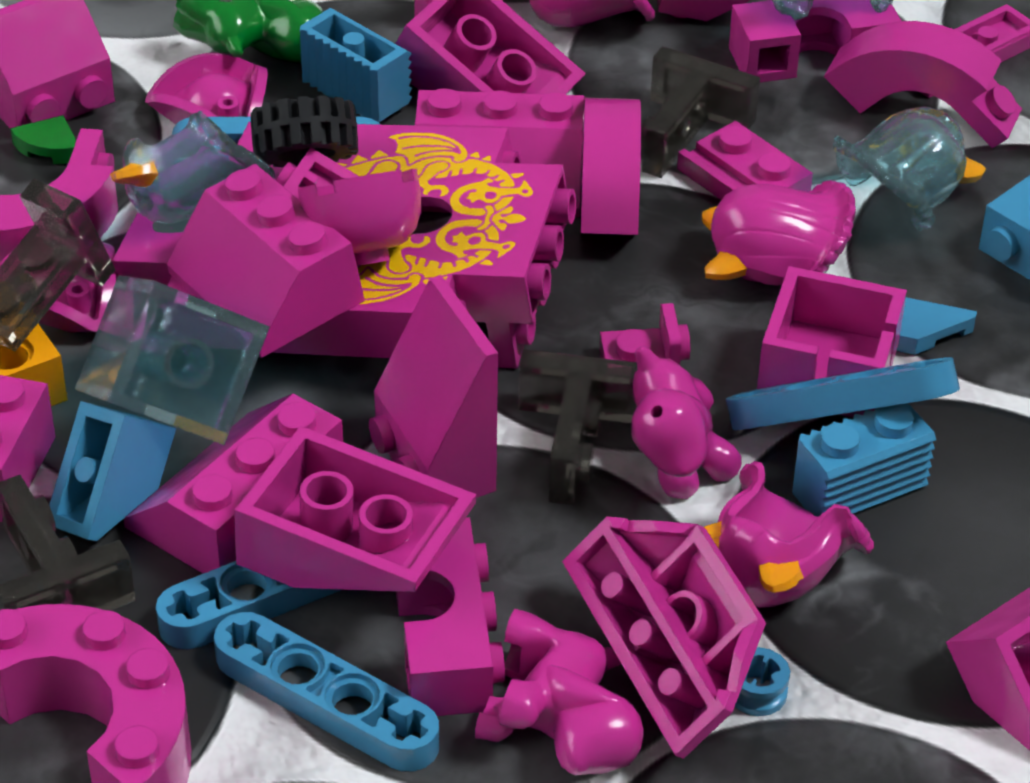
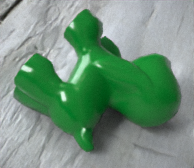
M177 0V12L174 17L173 27L184 37L205 43L219 53L230 54L233 57L239 58L243 55V51L251 46L259 52L278 60L302 64L300 26L324 11L315 2L307 0H230L229 2L220 0Z

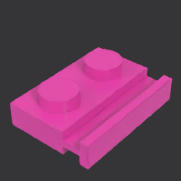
M737 121L697 141L696 149L690 152L682 149L678 152L677 169L720 200H722L724 195L736 188L750 184H772L806 192L811 191L813 177L811 171Z

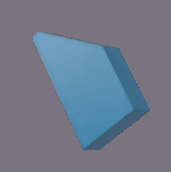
M906 297L897 351L916 355L934 348L936 340L951 334L958 333L961 336L970 334L974 330L977 311Z

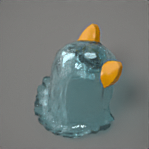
M926 106L905 109L889 116L874 127L868 135L854 144H851L839 135L835 136L833 141L836 162L840 174L844 176L846 182L850 186H857L868 180L871 176L876 178L913 209L914 212L910 223L919 232L923 229L929 230L935 223L936 217L933 214L932 208L944 202L958 184L976 182L982 178L986 170L981 163L966 157L965 144L963 143L964 137L959 124L946 112Z
M202 111L190 115L188 125L181 132L171 135L155 145H146L140 138L130 139L123 152V168L110 173L112 181L125 185L128 198L138 213L152 222L173 224L190 219L204 190L225 180L235 171L257 164L275 179L274 170L266 162L245 147L237 145L232 138L223 132Z

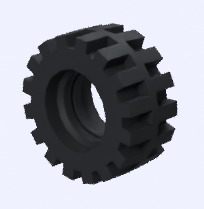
M300 96L298 99L292 100L288 98L279 99L277 103L267 102L262 104V107H255L250 112L254 160L260 162L261 165L268 166L273 164V167H284L288 162H291L298 166L310 147L335 162H339V159H349L352 155L358 153L355 107L350 100H344L341 97L328 99V96H317L315 98Z

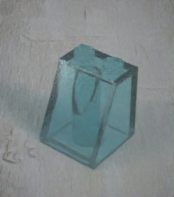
M118 275L74 390L225 445L270 326L154 280Z

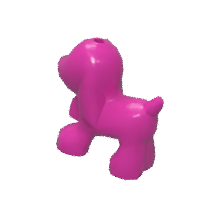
M646 346L637 348L635 358L638 370L633 376V399L637 407L632 416L631 436L640 452L644 453L657 467L658 480L663 491L669 497L677 499H688L693 496L699 489L700 482L697 469L700 466L716 482H725L735 477L742 465V458L733 444L712 431V416L709 410L714 403L711 391L701 380L692 377L687 370L672 359H660Z
M514 609L507 624L504 640L511 643L509 654L505 661V676L513 679L510 681L504 697L489 696L483 713L479 712L475 728V738L499 743L510 736L515 728L525 729L530 727L542 731L554 739L556 756L560 766L574 776L604 774L629 766L641 749L644 728L640 715L628 700L599 685L608 670L621 665L613 648L603 647L596 639L582 633L556 628L535 614Z

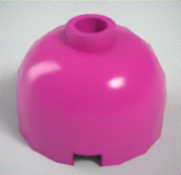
M417 168L404 172L397 170L335 180L333 185L316 187V184L298 188L300 205L303 211L313 221L334 228L352 243L357 266L389 261L388 248H393L409 239L417 228L421 214V191Z

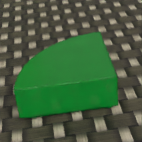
M64 115L10 128L13 145L23 155L31 157V153L52 157L54 164L69 163L76 138Z

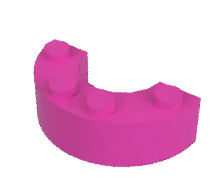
M43 604L0 610V716L9 725L34 713L55 710L87 714L107 726L105 733L87 750L92 783L188 782L192 750L184 683L173 657L153 634L114 611L82 605Z

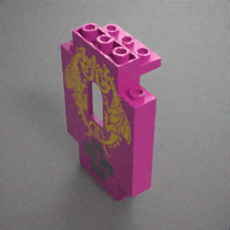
M250 121L232 155H167L158 172L159 174L155 178L112 260L125 305L130 307L161 308L173 348L254 352L171 276L167 268V262L205 189L225 180L231 173L246 169L253 164H257L275 180L284 168L273 167V164L268 166L261 165L260 162L254 160ZM357 124L358 153L346 160L339 159V162L336 163L358 176L397 170L404 172L417 168L421 191V206L440 207L449 211L452 216L447 224L438 230L423 234H412L406 242L393 248H388L389 261L357 266L365 301L271 353L390 358L429 278L442 275L475 322H486L489 341L498 352V368L517 369L525 345H531L534 341L536 331L535 315L538 306H545L550 295L551 268L556 269L563 255V231L565 225L572 224L575 219L576 195L574 189L566 187L563 164L521 163L519 152L512 151L508 128Z

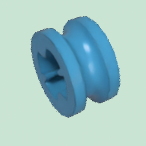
M757 647L735 704L736 709L749 715L765 716L771 715L783 707L787 699L791 671L788 662L780 654L771 649ZM752 677H759L761 678V684H764L765 681L768 680L770 681V685L756 686V679H754L751 683H748L747 679Z

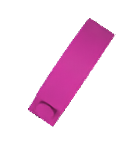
M892 22L862 32L840 47L824 75V78L859 113H862L882 98L896 92L917 91L933 95L950 105L992 149L1009 138L1022 110L1012 93L1006 87L999 85L994 79L1002 61L982 43L962 32L929 22Z
M584 97L580 233L638 235L641 163L640 99Z
M80 129L66 169L50 184L27 193L0 195V262L23 243L43 235L72 233L98 240L109 229L118 213L116 185L110 176V173L114 172V156L112 153L105 152L103 130Z

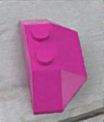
M607 516L562 563L674 755L684 759L733 712L766 622L704 527L691 523L628 520L626 518Z

